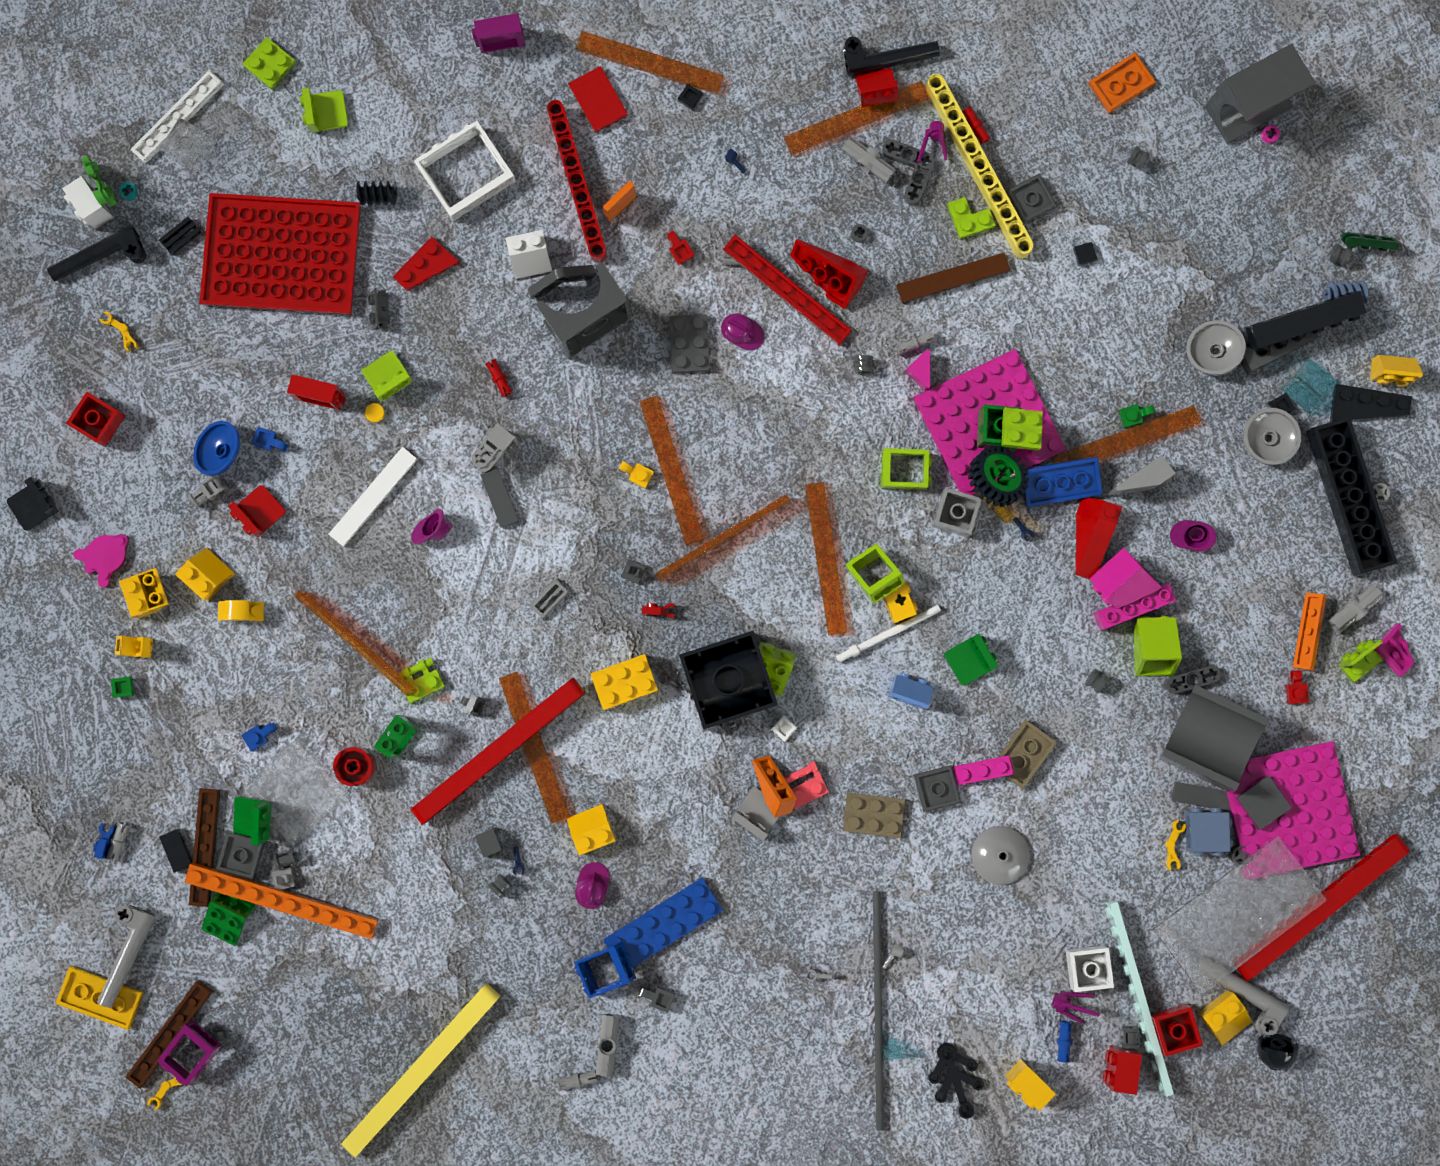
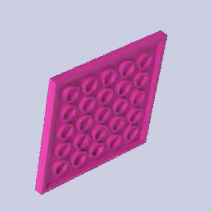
M1016 349L913 397L959 492L969 495L975 494L973 490L976 486H970V482L973 479H968L970 474L968 468L971 461L985 449L977 448L978 411L984 404L1043 412L1041 449L1037 451L1017 448L1015 451H1012L1015 453L1014 459L1017 457L1021 459L1018 462L1019 465L1025 464L1023 469L1033 467L1066 451Z
M1334 741L1249 758L1237 790L1234 793L1226 791L1238 846H1246L1245 849L1241 848L1242 852L1248 853L1245 858L1246 861L1249 859V854L1252 855L1251 861L1246 865H1242L1245 879H1253L1360 856ZM1270 776L1291 806V809L1263 829L1258 830L1236 797L1264 777Z

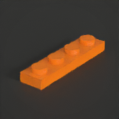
M1305 594L1292 668L1314 671L1327 599L1325 594Z

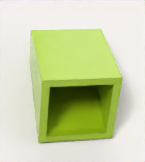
M1142 616L1137 618L1134 624L1135 676H1174L1182 660L1176 617Z

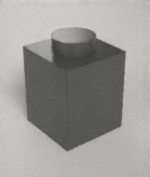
M496 828L475 836L483 858L489 856V859L501 855L499 851L504 848Z

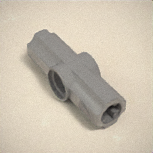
M852 136L841 149V151L856 161L859 168L867 173L871 172L885 184L889 182L896 172L895 168L881 159L880 154L876 150L865 147Z
M1372 584L1358 596L1351 598L1342 606L1343 608L1328 620L1329 626L1337 633H1341L1353 622L1363 618L1369 612L1368 610L1383 598L1381 590Z
M602 1014L596 1075L613 1076L619 1015ZM603 1041H611L613 1047L608 1050L605 1049L602 1045Z

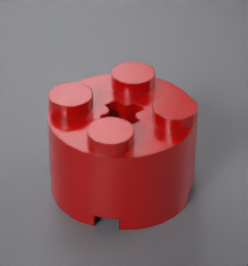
M349 747L336 755L333 761V771L338 781L342 784L360 786L369 782L374 776L376 759L365 748ZM352 763H356L358 766L357 770L353 771Z

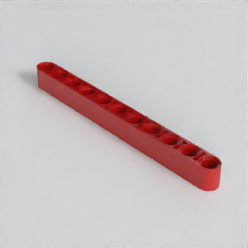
M574 677L418 802L410 811L421 825L427 823L586 693Z
M1393 834L1240 956L1233 965L1246 981L1254 978L1407 855L1410 848L1399 834Z

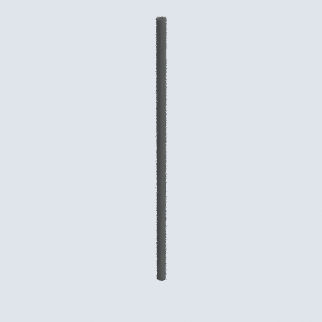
M873 891L876 1130L881 1131L884 1130L881 891Z

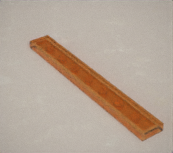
M584 31L581 32L576 46L577 51L685 85L689 84L694 88L717 95L724 75Z
M922 81L898 90V101L861 107L860 105L784 136V141L790 155L928 100L929 96Z
M658 396L641 400L639 402L685 544L689 545L704 540Z
M1193 405L1051 458L1053 464L1097 456L1099 461L1198 425L1201 421Z
M824 482L805 485L828 636L847 633Z
M787 495L780 497L656 573L659 582L790 503L789 497Z
M298 590L294 595L406 696H413L416 693L417 689L307 591Z
M518 672L499 678L515 724L532 711ZM538 732L525 742L523 746L551 823L570 817L540 732Z

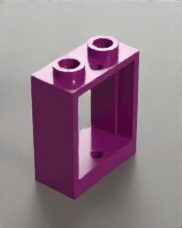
M519 13L474 21L475 28H472V35L476 47H480L481 53L526 46Z
M193 1020L182 1027L157 1062L161 1064L165 1071L175 1076L177 1082L187 1087L197 1080L223 1045ZM185 1036L206 1052L191 1073H188L170 1057Z

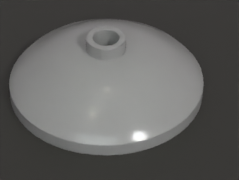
M1213 320L1201 324L1191 333L1187 342V356L1193 367L1204 374L1213 376L1223 375L1234 370L1243 360L1246 350L1245 339L1241 331L1233 324L1221 320ZM1218 350L1220 353L1215 355L1213 351Z
M1266 408L1256 412L1248 419L1243 430V442L1247 452L1256 461L1266 465H1278L1290 460L1296 454L1301 443V431L1297 421L1288 412L1278 408ZM1266 436L1271 438L1270 442L1266 441Z
M995 826L984 830L976 838L972 846L971 859L976 872L984 880L997 885H1005L1018 880L1025 873L1030 860V852L1026 840L1019 832L1009 827ZM1002 852L1006 854V858L1004 860H1001L999 858V855Z

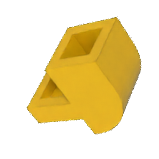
M248 600L218 601V621H264V602Z
M116 636L114 655L151 658L153 639Z

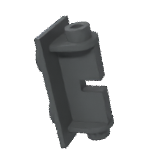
M374 288L368 296V304L371 305L372 310L369 314V322L372 324L373 330L379 325L381 329H386L390 324L389 311H382V308H388V294L386 290H378L377 293V288Z

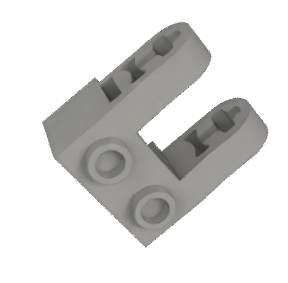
M498 423L495 426L492 425L487 430V436L472 455V463L482 473L491 471L503 456L508 458L519 445L516 437Z

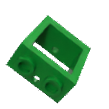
M395 715L374 745V748L388 758H398L420 726L404 715Z

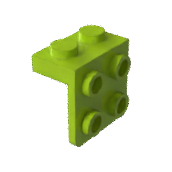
M309 88L301 89L300 103L305 110L302 118L304 125H307L312 133L348 126L345 98L341 90L313 94Z
M760 642L759 649L774 694L781 696L797 655L789 650L777 648L771 643Z

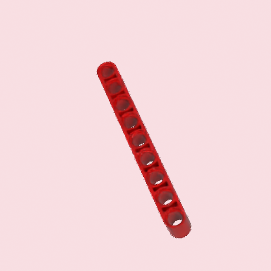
M552 100L548 103L547 111L591 259L594 262L600 263L606 259L607 253L564 106L559 100ZM558 108L561 110L558 114L552 113L554 109ZM560 126L566 127L562 132L557 131V128ZM566 143L571 144L569 149H563L562 146ZM570 161H575L576 165L573 167H569L567 163ZM576 178L582 180L579 184H573L572 181ZM580 196L587 197V199L584 202H579L577 200ZM589 213L592 217L589 220H585L582 218L583 215ZM596 231L597 235L591 238L588 236L589 232ZM595 249L603 250L600 255L593 254Z

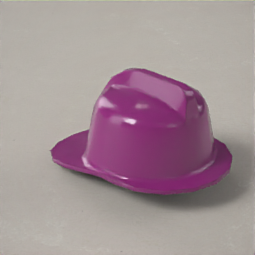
M734 313L728 315L722 322L721 332L724 338L745 350H755L762 345L764 341L762 327L747 316Z
M436 509L416 525L412 532L411 540L414 544L424 543L428 539L442 540L453 528V525L444 517L443 510Z
M1183 520L1177 522L1172 527L1170 540L1179 548L1205 551L1209 550L1216 542V532L1211 525L1204 522Z
M598 862L588 863L579 873L575 897L577 902L584 908H597L605 900L609 885V872L603 864Z

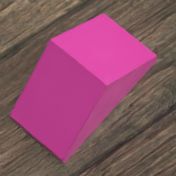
M930 350L923 352L906 370V373L924 391L930 388Z

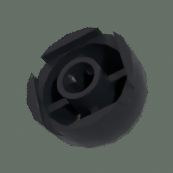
M1263 1034L1258 1038V1056L1270 1069L1275 1071L1291 1067L1296 1061L1299 1046L1297 1042L1293 1044L1290 1037L1281 1034L1264 1037Z

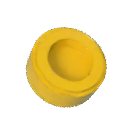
M372 403L366 407L365 416L370 422L379 423L384 419L385 411L381 405Z

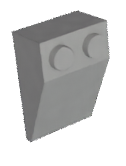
M1161 455L1107 494L1115 496L1148 491L1155 487L1159 490L1172 481L1171 476L1176 473L1163 455Z

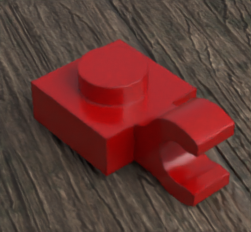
M674 230L667 234L668 240L673 245L669 248V251L678 266L695 257L685 239L680 241Z
M647 603L646 606H642V615L674 618L675 614H669L667 610L669 607H675V604L668 603L665 607L661 608L656 603Z
M1290 671L1291 684L1286 685L1287 704L1309 702L1307 683H1301L1302 671Z

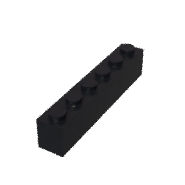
M1352 291L1247 326L1245 329L1251 349H1258L1260 352L1270 349V345L1275 343L1277 346L1286 344L1288 339L1293 337L1295 340L1304 338L1306 333L1311 331L1313 334L1322 332L1324 327L1329 325L1331 328L1340 326L1342 321L1347 319L1349 322L1358 320L1360 315L1366 313L1361 291Z

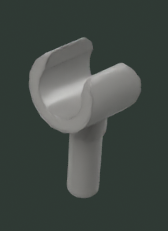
M893 945L890 955L882 965V968L886 969L894 956L901 958L904 952L903 947Z
M812 968L807 970V972L815 973L813 978L806 977L809 981H814L816 978L833 979V974L817 973Z

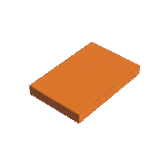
M1135 52L1090 80L1088 84L1109 114L1154 86L1156 81Z

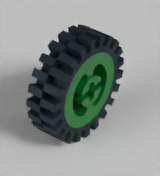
M1000 446L985 448L971 461L968 472H970L968 479H973L970 482V486H976L973 490L975 494L980 492L979 498L982 500L986 497L985 503L990 504L993 501V506L995 507L998 505L1000 507L1010 506L1026 492L1025 490L1028 488L1027 483L1029 482V478L1025 477L1028 475V471H1022L1025 464L1019 465L1018 463L1021 459L1019 457L1014 459V452L1011 451L1007 454L1008 449L1003 448L1001 450Z

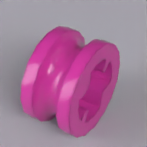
M1275 125L1267 126L1261 133L1262 140L1270 144L1274 143L1280 136V131ZM1270 130L1273 131L1272 134H1275L1271 139L1268 138L1269 135H1266Z

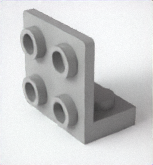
M754 786L731 818L764 841L779 817L775 818L765 802L762 791Z

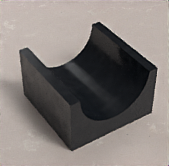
M754 630L679 655L703 730L778 705Z

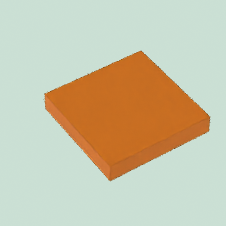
M628 181L603 205L605 219L608 222H611L636 198L635 185L631 181Z

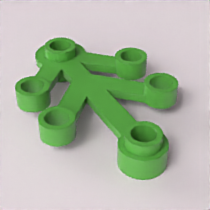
M88 155L81 158L85 171L96 182L98 190L94 191L93 194L101 206L109 203L111 206L118 204L110 185H105L99 174L101 169L96 161L92 162Z

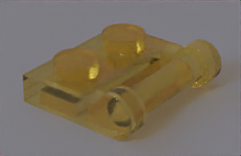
M993 501L987 504L996 510L997 516L1005 523L1014 516L1005 506L1000 507L998 505L995 507L993 506Z

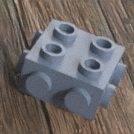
M1191 808V812H1185L1186 851L1192 852L1194 856H1204L1205 852H1212L1214 856H1223L1224 852H1230V847L1233 846V838L1230 836L1232 817L1229 816V812H1223V808H1211V812H1203V808Z

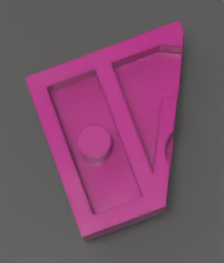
M1400 623L1394 624L1381 639L1383 643L1374 649L1398 677L1403 676L1414 664L1408 650L1407 641L1402 639L1399 630L1402 629Z

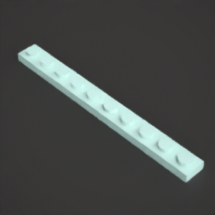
M1114 900L1106 902L1107 908H1105L1108 919L1112 921L1111 932L1118 942V946H1116L1117 953L1124 962L1122 970L1125 977L1128 976L1130 983L1127 984L1128 991L1131 996H1134L1135 1003H1133V1008L1141 1020L1138 1023L1140 1031L1146 1037L1144 1042L1145 1049L1152 1058L1150 1066L1153 1073L1156 1072L1158 1080H1155L1156 1087L1166 1097L1174 1095L1118 902Z

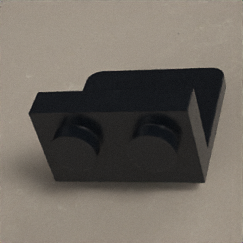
M33 477L24 480L27 487L7 499L8 506L26 531L31 530L59 512L55 506L56 502L46 492L44 483L40 479Z

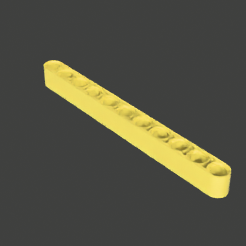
M932 74L926 85L928 96L1014 255L1021 259L1026 258L1033 249V242L945 79L940 74ZM931 83H938L940 87L934 88ZM940 99H946L948 103L943 104L940 102ZM955 115L957 120H951L948 116ZM963 131L966 136H959L957 132ZM972 147L975 152L969 153L966 148ZM975 164H982L983 169H977ZM983 180H990L992 185H986ZM992 196H999L1001 201H994ZM1007 212L1010 218H1004L1001 213ZM1011 228L1017 229L1018 232H1019V234H1018V235L1012 234V233L1010 232V229H1011ZM1019 245H1025L1028 251L1020 250Z
M488 983L479 990L341 1143L354 1158L501 997Z

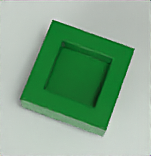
M131 676L111 679L113 698L134 696L133 678Z

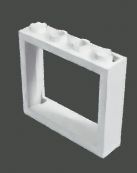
M478 121L470 125L466 124L463 130L458 133H452L446 141L435 144L430 151L421 153V156L414 160L418 170L452 221L457 220L516 182L513 173ZM478 134L503 171V174L450 207L425 168Z

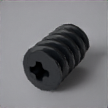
M359 181L356 183L357 199L361 205H365L366 202L368 205H373L374 202L376 205H380L381 202L387 205L389 201L391 205L396 204L398 196L396 181L393 186H391L390 181H387L386 186L383 185L382 181L379 182L378 186H376L375 181H372L371 186L368 185L367 181L364 182L363 186H361Z

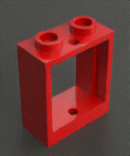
M291 375L287 393L295 400L335 410H340V407L344 405L346 396L337 385Z

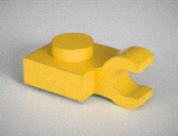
M622 461L619 470L630 475L628 481L646 489L654 471L639 463L634 468Z

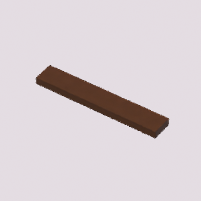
M1004 252L899 283L896 287L901 303H906L1010 272V267Z
M199 788L193 863L213 868L220 789ZM191 884L189 906L208 907L211 900V890Z
M196 980L125 1078L138 1088H143L160 1065L157 1060L182 1027L194 1019L214 991L200 980Z

